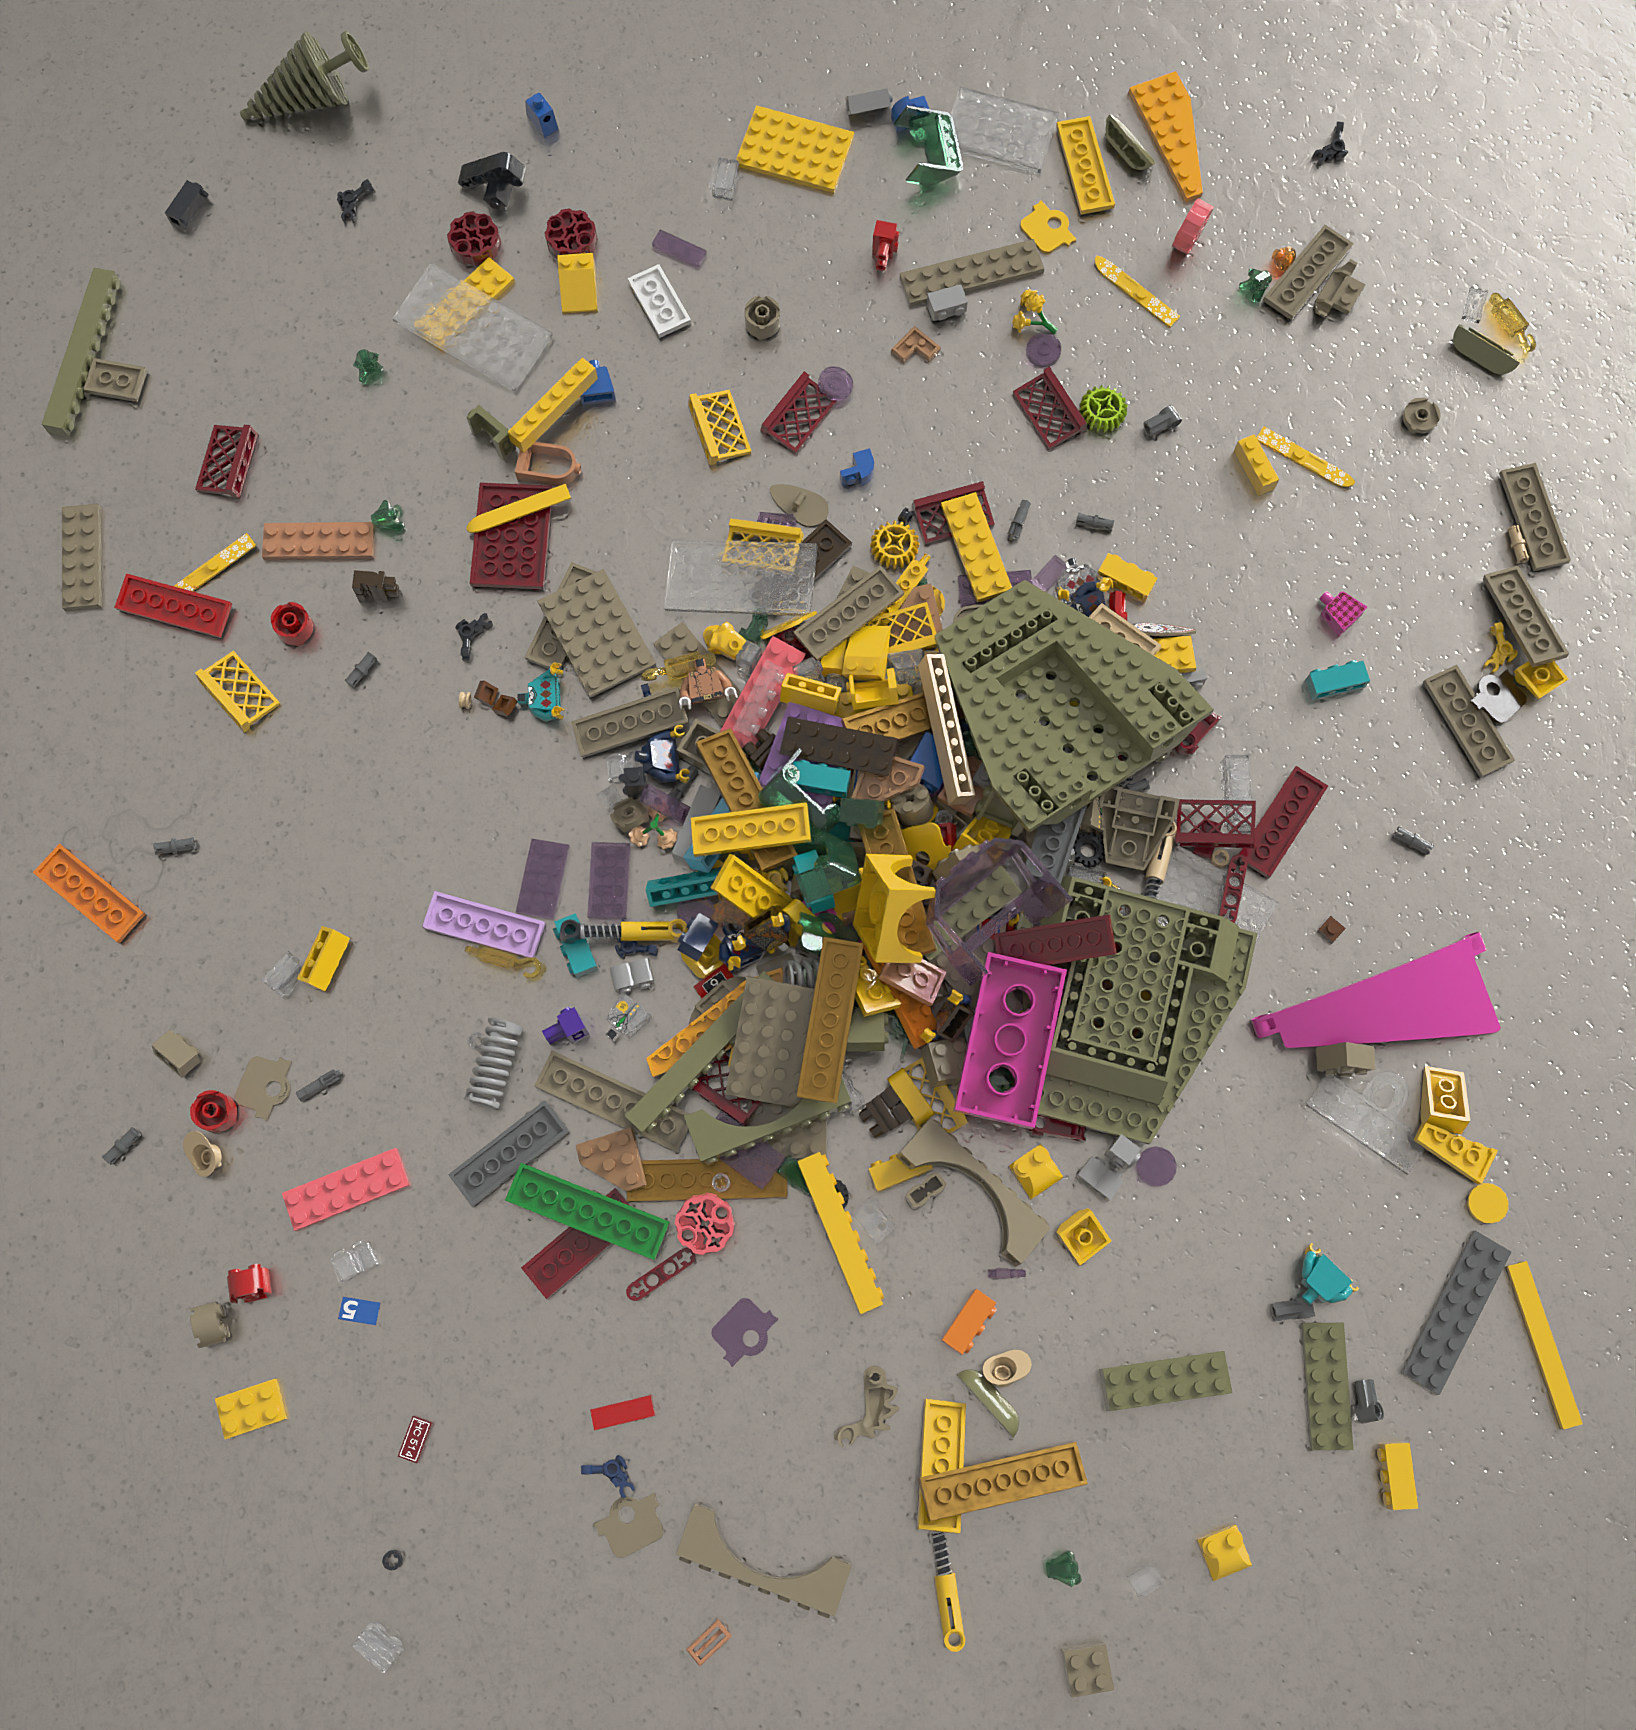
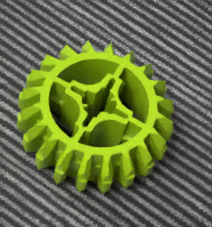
M1101 385L1099 389L1096 386L1092 390L1088 389L1086 394L1082 396L1079 403V412L1087 425L1090 424V430L1097 428L1096 431L1098 433L1100 429H1103V432L1106 433L1107 429L1112 432L1114 427H1120V424L1124 422L1127 416L1128 405L1125 403L1126 398H1121L1122 392L1116 393V388L1110 390L1109 385L1107 388H1103Z

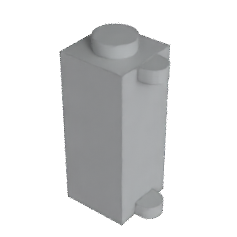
M888 88L845 97L848 115L890 107L891 102H893L892 93L888 91Z

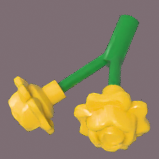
M1025 290L1020 296V306L1025 305L1027 311H1036L1042 321L1025 319L1023 312L1019 311L1018 315L1013 317V328H1016L1017 332L1021 333V329L1025 326L1043 325L1051 333L1055 334L1058 328L1049 322L1042 313L1043 304L1046 302L1044 296L1038 295L1037 290Z

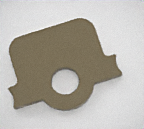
M260 1056L251 1058L235 1093V1101L241 1106L255 1110L256 1118H263L267 1121L273 1106L281 1104L289 1096L290 1083L286 1075L292 1061L284 1060L279 1057L277 1062ZM275 1081L280 1084L281 1090L278 1095L272 1097L267 1094L266 1087L270 1082Z
M655 1493L639 1501L629 1496L619 1498L611 1506L609 1516L593 1524L598 1531V1536H606L613 1554L619 1558H624L659 1540L663 1535V1526L655 1511L656 1507L660 1506L656 1500ZM624 1506L631 1507L635 1512L634 1520L630 1523H623L619 1519V1511Z

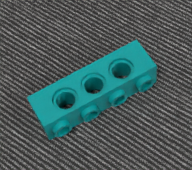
M722 867L713 868L709 873L697 871L649 880L645 889L649 906L653 907L717 895L718 893L712 890L711 886Z

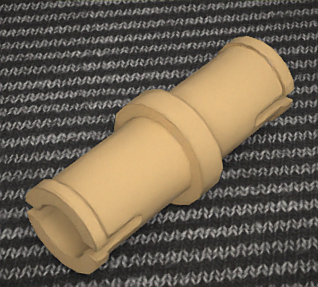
M1518 525L1511 526L1507 531L1510 535L1512 542L1510 545L1515 551L1517 563L1527 562L1529 556L1525 548L1526 541L1522 538L1520 527Z

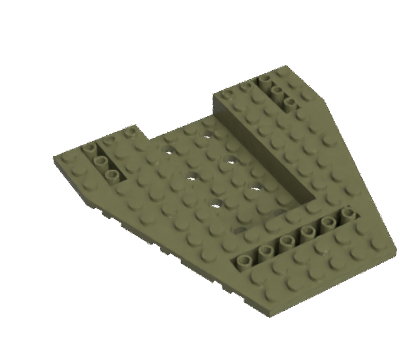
M1026 580L934 636L939 653L944 654L952 687L959 705L962 707L979 757L982 759L986 775L990 780L991 788L1028 833L1042 824L1060 823L1179 745L1200 721L1211 715L1214 711L1176 668ZM1051 674L1055 676V679L1048 680L1046 676ZM1016 694H1026V697L1024 699H1018L1016 697ZM1076 701L1079 703V706H1071L1069 702ZM1046 720L1049 722V725L1042 726L1039 721ZM1100 728L1103 730V733L1097 734L1093 729ZM1070 747L1073 752L1065 753L1063 748ZM1124 755L1127 757V760L1120 761L1117 756ZM1095 775L1097 780L1090 781L1087 776Z
M1063 876L1060 886L1029 877L1016 930L1110 915L1114 941L1121 947V951L1115 955L1048 965L1066 969L1067 971L1038 1115L1115 1136L1122 1134L1127 1139L1149 1145L1221 1030L1227 1017L1237 1004L1240 996L1245 991L1258 933L1241 929L1222 916L1073 876ZM1122 906L1127 907L1129 915H1122L1119 908ZM1158 917H1165L1168 924L1161 926L1158 923ZM1152 953L1158 955L1159 962L1152 963L1149 955ZM1105 980L1111 982L1112 989H1103L1102 982ZM1022 991L1024 1012L1030 1008V999L1027 993ZM1142 991L1150 993L1151 999L1149 1001H1144L1141 998L1140 994ZM1093 1019H1101L1103 1027L1096 1028L1093 1025ZM1133 1029H1139L1142 1032L1140 1039L1132 1036Z

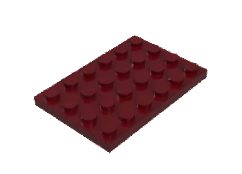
M480 482L476 517L550 490L553 487L552 485ZM551 506L493 528L474 533L470 586L544 590Z

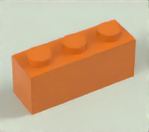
M975 1289L941 1341L960 1355H963L964 1352L968 1354L974 1345L972 1342L975 1335L980 1336L986 1327L983 1325L987 1317L991 1319L997 1309L994 1307L996 1302L978 1289Z

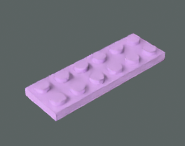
M434 891L422 928L534 960L546 923Z

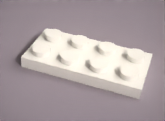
M659 264L628 278L630 287L659 338L691 324L690 317Z

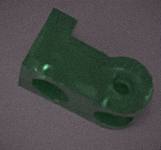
M763 610L755 611L748 628H741L738 633L753 648L756 647L760 636L768 626L767 613Z

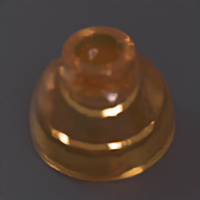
M1292 247L1276 249L1272 254L1275 266L1280 271L1285 272L1296 259L1295 249Z

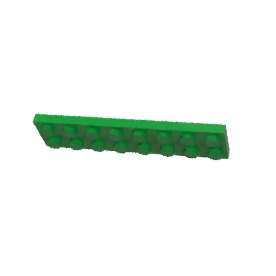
M520 1163L505 1198V1201L654 1261L670 1224L667 1220L523 1163Z

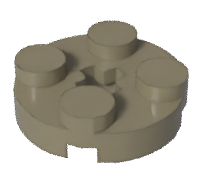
M1426 398L1411 400L1403 411V421L1411 433H1428L1437 426L1441 417L1439 407L1434 402L1433 404L1429 402ZM1419 412L1425 415L1423 419L1418 417Z
M632 797L626 798L614 806L615 811L613 814L611 813L610 817L615 827L622 829L623 832H629L632 828L649 820V808L642 798H638L639 800H633Z

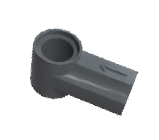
M1169 405L1162 409L1158 415L1144 421L1143 426L1147 435L1152 437L1167 428L1170 430L1177 427L1182 422V419L1173 405Z
M1301 1297L1294 1298L1292 1301L1272 1304V1314L1275 1321L1315 1317L1313 1303L1309 1305Z
M1374 1380L1356 1381L1355 1387L1359 1404L1356 1406L1358 1421L1364 1424L1383 1420L1384 1411L1382 1405L1377 1401Z

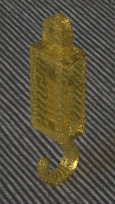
M1492 293L1489 298L1493 306L1491 313L1510 338L1518 335L1523 349L1527 352L1534 351L1536 349L1535 338L1532 334H1528L1526 338L1524 332L1529 326L1527 320L1510 298L1504 300L1499 293ZM1505 308V310L1508 312V315H1506L1502 309Z
M700 651L663 660L665 667L648 669L642 673L641 679L643 681H653L657 679L656 675H667L669 682L689 676V672L696 671L695 667L690 668L688 666V662L704 658L707 667L715 664L716 656L713 653L701 655Z
M479 945L478 948L466 946L464 950L468 954L475 955L478 961L515 971L516 968L524 964L534 963L536 969L533 973H523L524 977L530 979L537 977L542 969L540 961L535 957L518 959L516 955Z

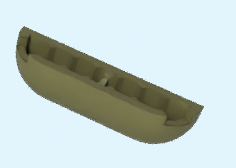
M1109 114L1105 121L1107 122L1105 133L1107 140L1132 168L1137 170L1151 168L1155 162L1150 154L1122 122Z
M1462 324L1457 326L1453 335L1455 347L1459 352L1496 374H1507L1515 370L1520 364V360L1512 357L1514 355L1512 352L1471 327L1466 329Z
M968 1369L956 1374L1009 1435L1014 1438L1019 1429L1018 1414L994 1385L977 1370Z

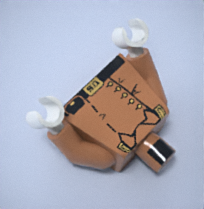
M702 658L694 660L696 671L689 672V676L683 680L680 688L679 707L682 710V705H688V708L691 709L693 704L725 698V696L730 701V695L734 694L736 698L738 696L730 680L720 670H715V667L707 668L705 659Z

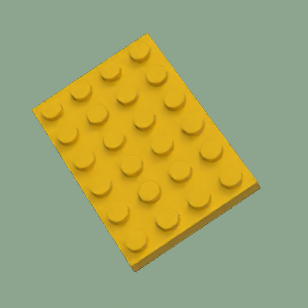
M756 105L737 155L735 166L834 193L854 138V132Z

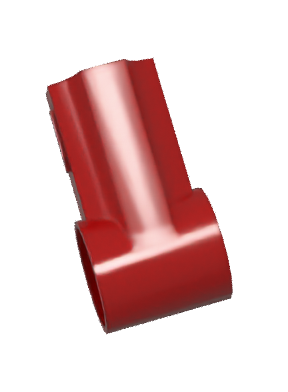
M1122 591L1110 592L1109 609L1127 621V612H1125L1126 593Z

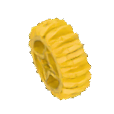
M895 520L891 525L887 521L886 527L881 524L879 530L875 529V535L871 536L872 542H870L871 554L875 555V561L880 560V565L886 563L887 569L890 565H893L894 570L897 565L903 568L904 563L909 565L910 560H915V555L918 554L920 545L918 535H915V530H910L909 524L904 527L903 522H900L898 525ZM885 538L887 544H885L884 548H881L880 542ZM908 541L910 547L906 552H904L903 546L905 545V542Z

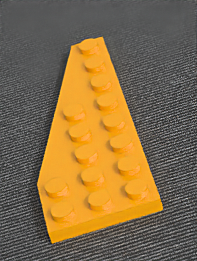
M1175 71L1130 87L1129 94L1185 202L1201 197L1203 190L1191 98L1178 73Z
M782 967L766 973L774 981L783 983ZM746 980L646 1058L652 1077L666 1073L744 992ZM730 1044L725 1051L732 1049L734 1045Z

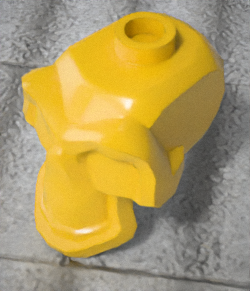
M728 621L724 622L721 626H708L703 632V639L708 647L707 651L711 654H722L729 659L737 660L745 653L747 641L734 630L732 624Z

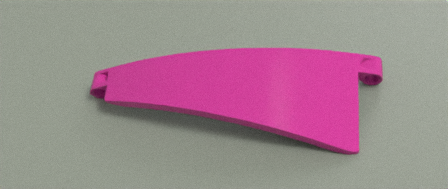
M1480 932L1468 934L1455 943L1348 986L1251 1019L1258 1038L1267 1037L1279 1032L1286 1048L1327 1046L1343 1042L1360 1044L1496 1033L1501 1029L1474 956L1487 950Z

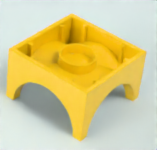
M866 854L853 926L875 962L921 963L922 954L905 947L899 941L897 935L898 924L905 911L921 900L935 898L936 893L934 887L912 884L895 875L901 868L912 866L913 858L911 855Z

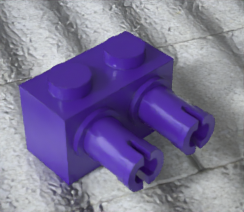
M567 1007L561 1010L560 1015L557 1016L558 1023L542 1030L549 1044L565 1036L573 1044L590 1035L575 1007Z

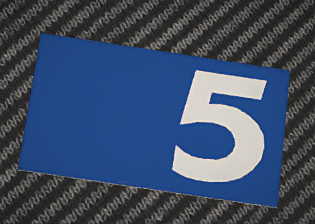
M343 1297L338 1319L376 1325L380 1303Z

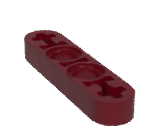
M1241 854L1234 855L1228 863L1218 916L1224 917L1228 909H1234V911L1231 910L1229 912V918L1232 919L1230 921L1233 923L1237 919L1248 865L1246 857ZM1236 860H1240V864H1243L1239 867L1238 872H1234L1236 864L1233 862H1236ZM1236 877L1239 880V886H1232L1229 879ZM1226 896H1234L1236 903L1233 905L1228 904Z
M689 1248L679 1250L632 1282L626 1289L627 1297L632 1301L642 1300L690 1267L696 1260L695 1253ZM683 1252L691 1253V1261L687 1262L685 1260L680 1264L683 1267L679 1269L678 1264L673 1259L677 1257L679 1261L683 1258ZM667 1263L675 1265V1272L671 1275L664 1272V1266ZM651 1274H655L658 1277V1283L655 1286H649L647 1283V1278ZM643 1280L644 1285L649 1290L645 1292L643 1288L639 1291V1297L631 1296L630 1293L633 1292L631 1288L641 1287L642 1285L639 1282Z

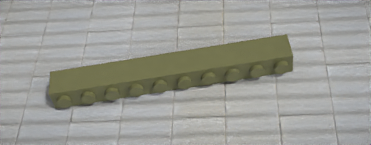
M93 268L41 424L48 433L69 437L74 429V420L79 413L81 399L85 395L83 389L93 358H95L96 353L100 349V341L105 334L107 320L110 319L111 307L115 303V295L120 288V280L114 271Z
M764 971L757 977L774 981ZM744 992L625 1115L643 1134L646 1132L651 1133L657 1126L656 1122L660 1118L664 1119L670 1113V1107L674 1103L678 1104L685 1097L684 1092L688 1088L693 1089L699 1082L698 1078L702 1074L706 1075L713 1066L711 1064L716 1059L720 1060L726 1054L725 1049L730 1044L732 1046L735 1044Z

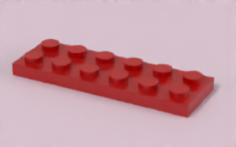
M126 573L114 608L221 638L232 603Z

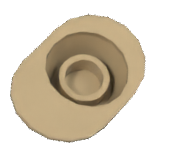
M198 1131L187 1133L183 1141V1149L187 1158L199 1176L207 1177L211 1175L215 1168L221 1166L222 1154L219 1147L209 1143L207 1138Z
M1010 1350L987 1359L983 1365V1375L990 1383L997 1387H1008L1013 1382L1027 1376L1032 1366L1031 1359L1027 1353L1021 1350Z

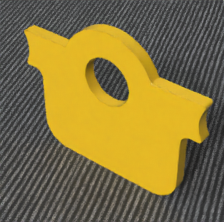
M1041 200L1038 204L1033 205L1034 211L1021 220L1020 228L1030 239H1034L1036 246L1043 253H1051L1062 244L1069 247L1071 243L1076 242V238L1068 230V217L1059 210H1050ZM1053 218L1058 219L1061 222V226L1056 229L1051 228L1048 225V221Z
M817 611L803 613L762 632L760 638L766 639L776 633L787 630L817 614Z
M926 823L901 829L908 855H911L913 860L917 861V853L924 851L930 857L929 863L925 866L934 870L939 861L949 857L951 845L946 846L944 844L940 828L937 824Z

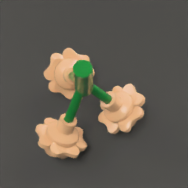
M655 800L654 803L648 805V815L654 820L650 823V827L646 829L639 825L632 828L628 836L631 843H635L640 847L647 844V839L650 837L647 834L649 831H657L659 833L657 845L663 850L673 848L677 841L678 833L672 828L662 831L658 827V821L661 822L664 818L669 817L668 812L670 808L666 806L664 801L659 802Z

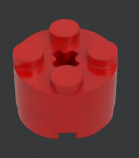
M287 602L288 604L277 606L270 618L273 630L284 643L297 646L303 645L313 632L314 623L303 606L295 602Z
M207 1090L200 1093L194 1103H192L190 1116L199 1128L211 1133H220L235 1124L237 1107L231 1097L219 1091Z
M261 1264L250 1265L246 1270L232 1269L228 1271L227 1284L230 1303H238V1299H243L244 1303L265 1299L267 1294L272 1295L269 1269L266 1267L261 1268Z

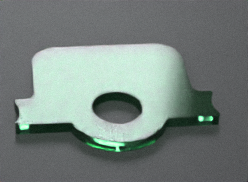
M803 912L799 914L800 919L797 924L803 927L800 945L806 951L821 955L824 937L858 942L857 931L845 927L842 920L834 914L821 913L817 917ZM829 922L833 924L836 929L835 933L829 934L825 932L822 928V923Z

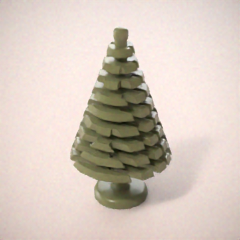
M346 30L341 34V41L345 51L330 59L314 36L312 37L309 32L305 31L301 35L300 40H297L294 44V49L291 48L287 53V57H284L280 62L281 64L274 69V74L269 75L267 78L268 84L264 82L261 85L260 90L262 93L257 90L254 93V100L250 98L247 102L248 108L240 111L241 118L246 121L251 116L257 119L262 118V113L266 117H272L273 112L276 115H283L284 111L287 114H291L295 110L297 112H304L305 108L310 111L315 110L316 107L323 109L327 106L336 107L337 104L341 106L347 105L348 97L336 69L352 61L355 67L362 73L368 71L369 66L360 46Z

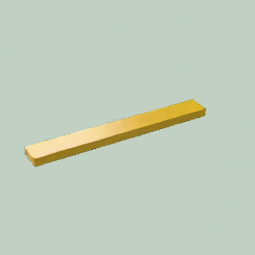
M1524 1261L1505 1266L1560 1429L1564 1430L1582 1425L1583 1423L1528 1262Z

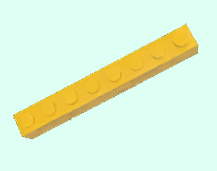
M820 1152L798 1160V1166L859 1313L863 1314L883 1305L882 1299H884L882 1290L880 1287L876 1288L873 1281L876 1280L875 1273L872 1268L868 1269L865 1262L869 1260L864 1249L860 1250L858 1242L861 1241L857 1230L853 1231L850 1223L853 1222L849 1211H844L842 1206L845 1203L841 1192L837 1193L834 1187L837 1184L833 1173L829 1174L826 1168L829 1166L826 1155H821Z

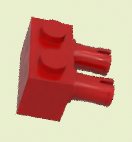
M876 220L873 233L872 255L877 258V270L885 271L888 258L893 259L894 252L897 253L900 232L897 231L896 223Z

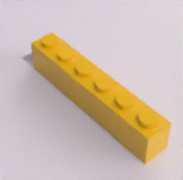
M582 357L508 431L511 443L522 452H525L598 379L596 368Z

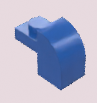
M906 96L893 105L891 120L896 132L912 128L914 118L930 113L925 96L909 99V96Z
M870 448L853 453L852 462L854 467L840 471L842 485H851L859 480L861 486H864L872 479L874 458Z

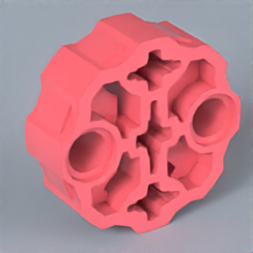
M1197 199L1182 223L1172 247L1186 255L1189 254L1204 229L1214 207Z
M706 1192L705 1194L690 1196L685 1200L675 1218L677 1238L683 1246L691 1249L693 1253L704 1255L705 1253L718 1252L725 1247L726 1242L733 1234L735 1222L733 1221L731 1206L727 1201H723L714 1193ZM691 1202L693 1204L699 1203V1205L697 1206V1210H695L694 1208L688 1210L691 1205ZM704 1203L706 1204L705 1211L708 1215L702 1209ZM723 1207L727 1210V1215L720 1217L717 1215L716 1210ZM686 1216H693L697 1222L695 1223L693 1218H688ZM701 1218L704 1221H709L708 1227L705 1225L701 1226ZM690 1230L693 1233V1238H684L683 1231ZM702 1232H704V1234L707 1237L706 1244H703L705 1237L702 1234ZM713 1236L715 1238L722 1237L719 1241V1244H717L716 1242L711 1243Z

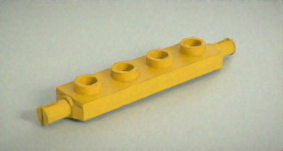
M925 553L920 561L914 559L911 561L896 582L904 592V596L878 616L900 610L912 589L918 586L928 572V568L925 565L931 559L929 555L927 556ZM883 619L878 626H888L891 621Z

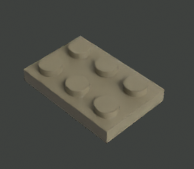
M93 358L83 390L88 394L138 402L147 369L143 366Z

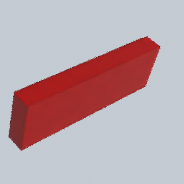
M651 1395L590 1409L594 1430L655 1416Z

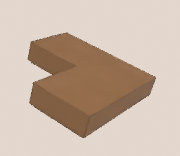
M914 326L891 349V353L903 363L915 352L930 362L940 352L941 347Z

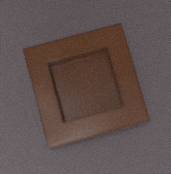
M484 680L480 681L474 698L488 706H492L498 688Z
M501 695L492 707V710L495 714L509 716L518 701L514 697Z
M1330 916L1317 932L1332 944L1346 928Z

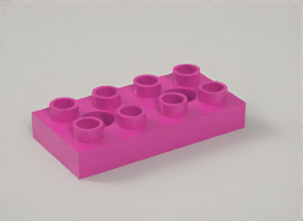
M991 952L986 954L974 1009L975 1014L972 1018L953 1108L954 1112L1029 1129L1035 1128L1066 969ZM1016 989L1027 993L1030 999V1008L1020 1014L1012 1012L1007 1007L1005 1001L1006 994ZM1000 1067L1009 1069L1014 1077V1086L1004 1093L997 1092L989 1082L990 1072L992 1073Z

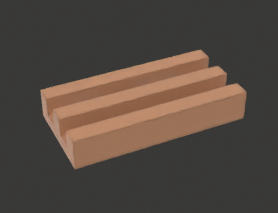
M717 1619L686 1651L701 1666L732 1635L723 1626L721 1621ZM718 1626L720 1629L694 1653L693 1649ZM722 1633H724L725 1637L721 1639L702 1659H699L698 1656L714 1640H716Z

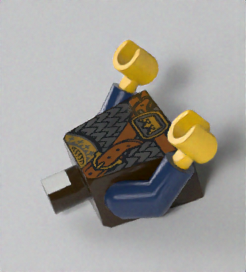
M774 905L744 923V936L739 935L737 940L732 941L735 950L739 951L747 945L762 948L765 951H770L775 947L785 951L790 946L788 941L789 931L791 930L790 917L787 914L779 913Z
M953 989L952 994L947 998L936 1015V1030L931 1031L927 1027L920 1037L926 1043L942 1038L954 1043L975 1014L970 1007L971 997L966 994H960Z

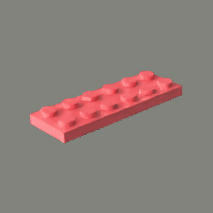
M772 636L720 732L731 728L741 748L749 741L756 745L758 739L755 737V734L760 729H765L780 702L781 685L786 674L795 675L806 654Z
M394 1148L282 1193L293 1229L298 1231L406 1188L410 1184L398 1149Z

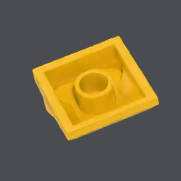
M1527 661L1514 671L1517 683L1526 686L1538 700L1569 680L1555 661L1532 667L1530 662Z
M714 933L698 962L681 953L682 960L698 978H706L724 964L719 960L721 940Z
M1042 1144L1033 1148L1008 1166L1030 1200L1064 1178L1051 1159L1049 1152Z
M1089 1208L1076 1212L1063 1222L1056 1232L1058 1238L1065 1244L1080 1266L1111 1242V1239Z
M1236 1524L1196 1539L1213 1581L1252 1566L1243 1543L1242 1534L1239 1532Z

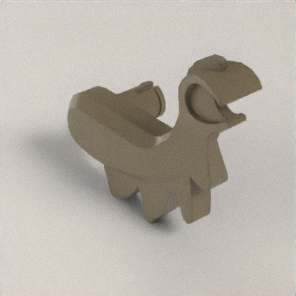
M871 1366L864 1372L866 1409L864 1418L855 1424L840 1427L834 1435V1439L838 1440L842 1448V1440L845 1438L850 1441L852 1446L855 1439L860 1435L874 1438V1429L890 1430V1426L882 1421L893 1416L900 1409L898 1406L888 1404L897 1395L898 1388L887 1384L885 1371L879 1366Z

